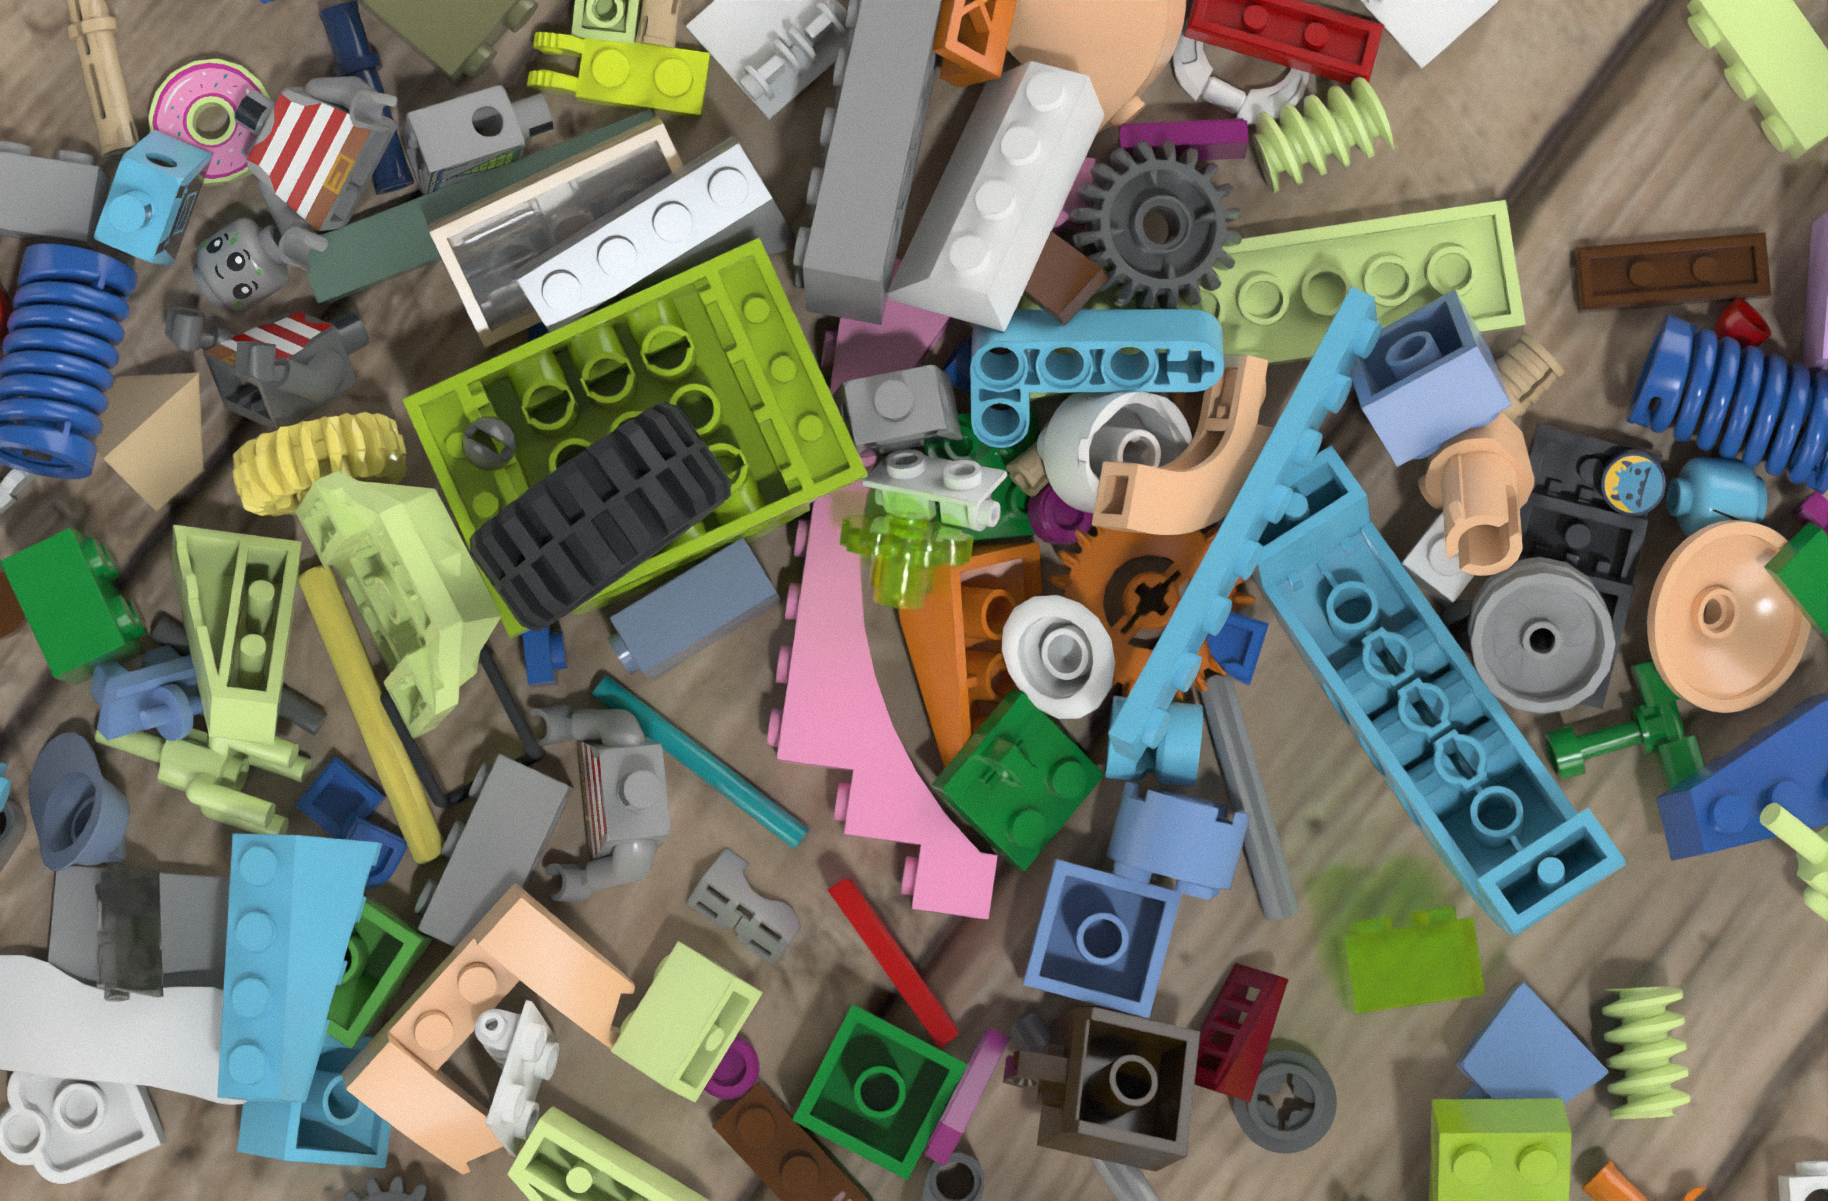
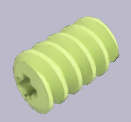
M1362 77L1352 81L1351 99L1339 86L1331 87L1327 95V108L1313 94L1306 96L1304 99L1303 116L1294 105L1290 103L1282 105L1280 108V125L1276 123L1269 113L1265 111L1259 113L1256 117V134L1253 133L1252 136L1261 169L1273 194L1279 192L1280 172L1286 171L1296 185L1303 184V164L1309 162L1322 177L1327 175V155L1332 153L1343 167L1347 168L1351 166V147L1357 145L1368 159L1375 157V138L1379 136L1383 138L1392 151L1394 149L1391 129L1382 103L1374 89Z
M1672 986L1606 989L1605 991L1618 994L1620 1000L1603 1007L1602 1014L1620 1020L1622 1026L1604 1033V1040L1623 1046V1052L1606 1059V1066L1625 1072V1078L1607 1085L1609 1093L1627 1098V1104L1609 1111L1610 1118L1637 1119L1677 1116L1678 1114L1673 1113V1109L1691 1101V1094L1672 1088L1671 1083L1689 1075V1068L1670 1062L1669 1058L1687 1049V1042L1668 1036V1031L1684 1025L1685 1016L1666 1010V1005L1682 999L1683 990Z

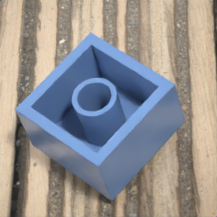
M1455 289L1382 328L1371 354L1366 359L1358 356L1350 371L1361 408L1397 467L1411 459H1422L1433 454L1441 447L1443 442L1469 428H1480L1489 424L1502 410L1512 406L1491 350Z
M1055 859L1021 984L1149 1018L1182 893Z

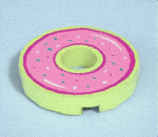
M218 58L192 61L172 72L155 92L148 115L150 133L153 130H157L212 153L213 157L202 185L211 187L224 185L223 183H232L237 179L241 180L252 174L247 167V158L259 137L235 122L238 106L244 97L253 90L258 91L269 99L270 96L262 82L239 64ZM214 106L227 110L230 116V124L223 136L217 139H206L198 134L196 122L203 110ZM163 161L168 167H173L169 163Z

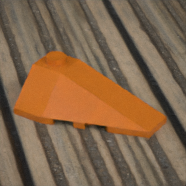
M1037 541L939 547L895 557L900 623L944 769L1010 690H1019L1008 673L1002 654L1003 626L1016 606L1034 596H1043L1040 546Z

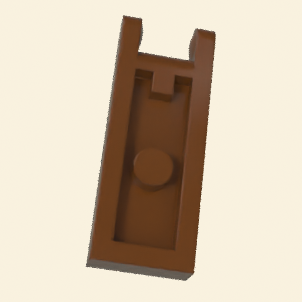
M760 1081L712 1125L716 1132L781 1201H848L849 1199L852 1201H871L800 1124L792 1121L793 1117Z

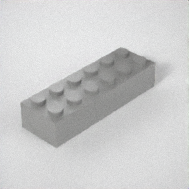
M849 0L846 27L850 28L847 49L840 48L838 51L833 76V86L837 87L834 108L827 107L824 114L820 135V145L824 146L821 168L813 167L808 187L807 205L811 206L809 228L800 227L794 251L793 265L798 266L795 287L805 290L806 311L882 325L888 298L887 292L892 280L940 56L933 52L932 48L943 0Z

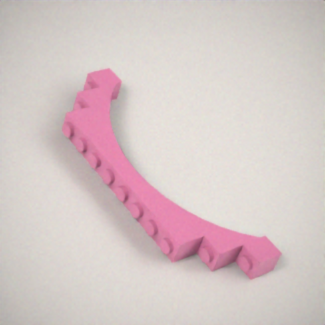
M1085 158L1052 229V232L1056 235L1066 229L1085 231V224L1075 223L1069 217L1072 210L1089 207L1088 203L1079 198L1076 191L1082 184H1092L1093 177L1090 169L1095 164V158ZM920 216V218H919V224H920V222H921L923 216ZM896 259L891 283L902 262L901 259ZM889 297L887 298L882 325L840 318L838 331L826 330L821 368L833 369L830 385L831 395L836 392L843 382L920 367L956 318L892 301ZM879 455L861 459L868 474L877 466ZM862 479L814 501L811 520L799 518L794 556L806 559L802 583L790 581L785 619L796 621L793 646L781 644L776 682L787 684L784 709L772 708L767 746L778 747L777 760L779 762L853 772L851 783L839 782L834 820L846 822L845 835L921 846L919 858L906 856L901 894L913 896L912 909L988 920L998 855L980 853L942 810L916 772L898 737L875 677L865 630L861 581L864 522L871 487L863 486Z

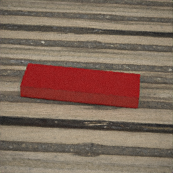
M1194 0L1184 37L1351 85L1352 81L1358 77L1364 78L1368 83L1370 82L1384 25L1300 0Z
M845 877L828 889L829 894L937 1046L942 1048L956 1038L959 1030L852 879Z

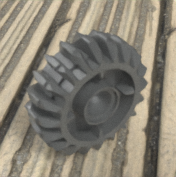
M1147 140L1135 143L1133 159L1123 148L1111 152L1110 159L1113 169L1103 163H1098L1090 169V173L1099 187L1085 183L1080 185L1076 191L1081 200L1091 205L1090 208H1076L1070 212L1069 217L1075 223L1085 224L1087 232L1076 234L1070 238L1071 246L1079 248L1088 245L1091 255L1087 258L1102 268L1108 278L1097 292L1104 291L1112 286L1113 283H1116L1118 286L1114 294L1113 303L1119 307L1125 306L1136 292L1137 309H1153L1156 299L1161 309H1178L1179 296L1188 306L1200 303L1202 298L1199 285L1206 290L1214 291L1222 284L1218 274L1212 267L1225 271L1234 267L1235 260L1230 254L1222 250V246L1239 245L1243 238L1236 231L1226 230V223L1239 219L1242 212L1237 207L1225 210L1223 208L1221 199L1233 193V186L1230 183L1216 188L1212 186L1210 181L1217 175L1219 170L1218 165L1213 162L1196 171L1194 168L1198 160V151L1194 148L1185 150L1176 162V149L1173 141L1166 140L1161 142L1155 155ZM1148 211L1158 212L1167 221L1169 232L1163 244L1151 241L1144 232L1143 220Z

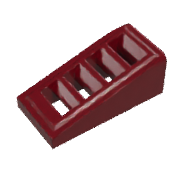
M1235 963L1199 1029L1200 1039L1194 1085L1251 1102L1288 983L1287 978ZM1249 987L1260 990L1255 1001L1246 999ZM1243 1011L1248 1014L1241 1025L1238 1022Z

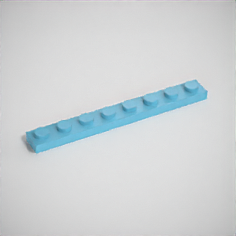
M1352 286L1108 732L1116 753L1138 763L1147 746L1155 749L1163 739L1171 720V713L1166 711L1177 690L1186 692L1195 680L1202 661V657L1197 655L1208 633L1216 636L1223 628L1232 607V600L1228 599V596L1238 577L1247 580L1254 571L1262 552V544L1258 543L1264 529L1268 522L1277 524L1283 517L1293 492L1288 485L1299 466L1307 469L1314 460L1322 441V433L1318 432L1328 411L1336 414L1342 408L1352 385V378L1348 377V374L1358 356L1364 359L1368 358L1378 341L1382 324L1377 322L1374 296Z

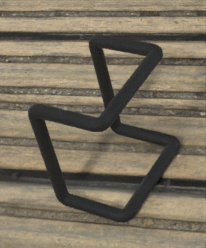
M484 644L480 651L478 664H482L527 752L514 759V761L528 767L543 759L544 750L538 747L492 657V649ZM383 692L380 695L381 703L433 804L440 808H449L467 799L473 781L447 795L442 794L389 692Z

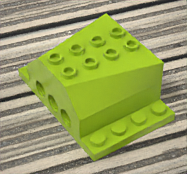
M760 237L402 399L469 549L471 535L480 529L485 522L497 515L500 510L524 494L533 485L543 480L568 460L583 452L587 447L658 403L666 401L680 407L730 478L731 496L718 508L709 513L708 516L659 552L574 609L572 613L575 616L639 595L672 580L744 537L749 545L811 510L809 503L868 477V473ZM495 417L501 419L512 429L515 435V455L505 467L499 470L485 471L479 469L464 454L462 447L464 432L473 421L479 418ZM479 429L472 438L475 442L488 447L498 456L505 446ZM476 563L484 583L502 616L501 620L508 636L512 639L530 631L519 624Z

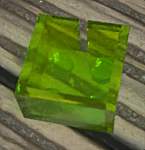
M1453 906L1411 912L1412 925L1392 928L1391 916L1347 922L1349 935L1333 937L1345 1013L1360 1014L1485 995L1474 918H1457L1456 909Z

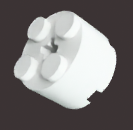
M1075 392L1064 400L1053 414L1048 427L1044 428L1039 434L1037 452L1044 461L1047 478L1056 494L1074 509L1094 514L1103 461L1137 463L1159 468L1181 455L1192 441V435L1188 423L1178 407L1169 399L1150 392Z

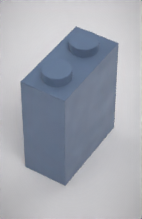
M744 537L610 617L618 632L607 639L623 666L631 675L641 670L652 681L779 604L781 600Z

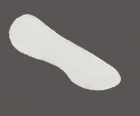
M0 955L1 1070L54 1078L153 1086L228 1105L244 1104L247 1102L217 1097L224 990L215 987H168L152 991L102 990L81 983L48 962L25 955Z

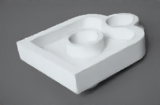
M13 1072L7 1087V1097L10 1106L0 1116V1151L13 1163L34 1165L37 1172L50 1182L67 1184L80 1181L168 1143L145 1085L54 1078L21 1072Z

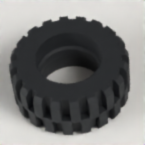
M666 401L661 402L599 439L505 506L497 515L485 522L480 529L471 535L470 554L519 624L529 630L539 632L628 574L723 504L731 496L730 478L680 407Z

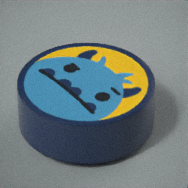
M1628 449L1616 453L1605 463L1600 475V487L1606 502L1612 509L1623 515L1639 516L1652 511L1661 502L1666 490V478L1661 465L1652 455L1642 450Z

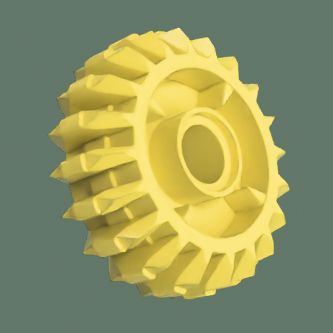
M367 412L356 415L345 413L334 417L324 416L320 419L301 421L299 424L280 427L274 432L262 433L257 439L248 440L233 454V478L237 495L241 496L244 510L260 516L272 515L277 517L284 514L295 516L297 515L296 509L314 481L336 471H340L358 481L394 485L399 483L406 476L407 467L405 460L407 452L403 435H399L396 420L390 419L388 416Z

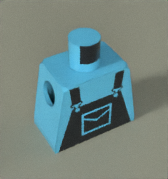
M153 130L123 155L97 224L94 239L150 263L172 266L213 154ZM158 159L165 161L173 167L159 166L157 161Z

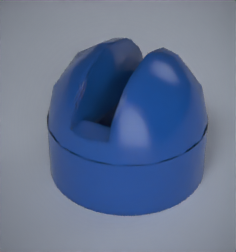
M971 335L967 336L959 344L941 368V370L950 375L952 386L963 392L971 391Z

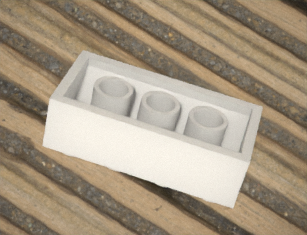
M1029 61L1002 73L1001 78L986 82L889 287L887 295L890 300L999 331H1006L1047 238L1056 223L1105 116L1088 75Z

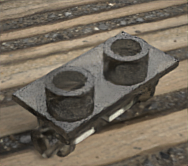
M110 862L108 863L109 871L102 872L101 883L94 886L95 894L97 895L98 932L110 934L111 937L110 942L98 945L99 979H97V988L104 990V1000L111 1002L129 1000L130 993L157 998L164 997L160 872Z

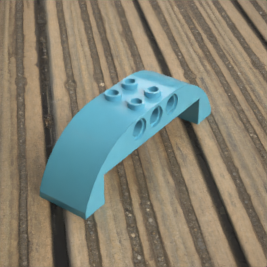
M1332 445L1316 454L1307 469L1299 466L1288 485L1293 492L1283 517L1277 524L1268 522L1258 543L1262 544V552L1252 572V576L1315 680L1430 846L1481 910L1508 935L1515 937L1624 867L1626 860L1589 808L1577 813L1497 698L1490 692L1473 664L1371 522L1366 493Z

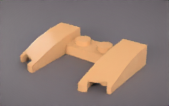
M514 883L343 1070L342 1076L345 1088L419 1146L462 1175L470 1172L468 1161L503 1147V1145L485 1123L489 1110L441 1072L439 1068L475 1030V1023L478 1017L483 1012L494 1009L519 981H522L562 1014L609 1049H612L619 1038L620 1027L612 1026L621 993L633 994L635 984L524 889ZM523 1139L518 1152L521 1151L525 1144V1140Z

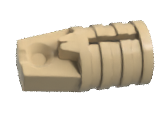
M1524 333L1518 339V342L1511 346L1501 359L1495 362L1512 406L1501 412L1512 422L1521 418L1527 412L1526 409L1530 405H1534L1539 400V396L1543 392H1547L1552 387V383L1556 379L1559 380L1565 374L1564 369L1556 359L1527 333Z

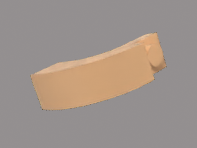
M1224 354L1222 377L1216 385L1204 392L1200 419L1192 441L1183 453L1172 462L1156 468L1137 463L1103 461L1092 525L1125 532L1178 535L1205 528L1225 517L1274 429L1257 424L1259 410L1266 397L1265 377L1269 360L1249 355Z

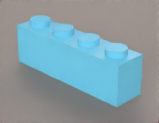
M233 834L217 1097L243 1101L306 1103L330 1022L327 1019L328 1011L336 985L341 986L348 962L344 961L354 924L360 921L367 898L363 896L371 866H376L382 843L302 835Z

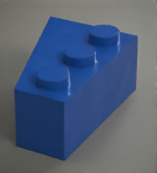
M1828 692L1808 697L1794 706L1795 709L1771 725L1765 726L1749 736L1747 741L1724 756L1717 757L1656 798L1671 861L1778 837L1760 823L1761 812L1771 803H1778L1810 829L1828 825Z

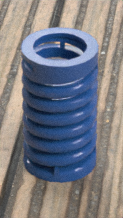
M35 244L27 247L18 277L20 288L16 291L12 301L15 310L8 318L7 327L9 334L4 338L1 346L4 356L0 359V464L16 470L51 478L82 479L92 474L97 447L90 439L97 437L102 432L103 423L97 415H101L107 409L109 402L103 392L108 391L114 382V377L108 369H112L118 363L120 356L114 346H118L125 336L124 329L118 322L124 321L130 315L131 309L128 305L129 295L136 290L138 281L137 273L128 265L104 254L68 245ZM16 420L25 425H18L12 421ZM23 448L52 455V459L45 461L22 455Z
M1667 314L1657 330L1643 363L1629 403L1626 421L1646 428L1649 426L1653 432L1658 434L1663 433L1675 416L1683 388L1690 377L1684 401L1672 432L1673 437L1680 442H1687L1691 438L1698 417L1712 390L1704 419L1695 440L1699 449L1704 451L1711 450L1715 445L1723 421L1736 396L1728 425L1718 449L1721 457L1733 459L1740 449L1748 425L1760 402L1753 428L1742 454L1743 464L1754 468L1760 464L1775 424L1784 409L1777 434L1765 462V471L1775 477L1783 473L1797 435L1810 412L1808 425L1791 457L1786 476L1793 484L1799 485L1806 481L1805 487L1824 494L1828 490V373L1819 370L1810 374L1807 366L1799 362H1794L1787 366L1785 359L1775 353L1763 358V352L1753 345H1747L1740 350L1738 341L1729 336L1723 337L1717 342V335L1712 330L1703 328L1696 332L1697 326ZM1656 396L1658 398L1653 410L1648 409L1651 399Z

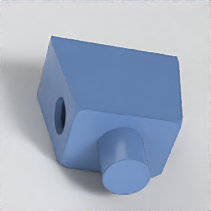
M1516 982L1507 991L1455 1062L1456 1067L1473 1084L1459 1099L1562 1098L1565 1104L1609 1073L1525 982Z

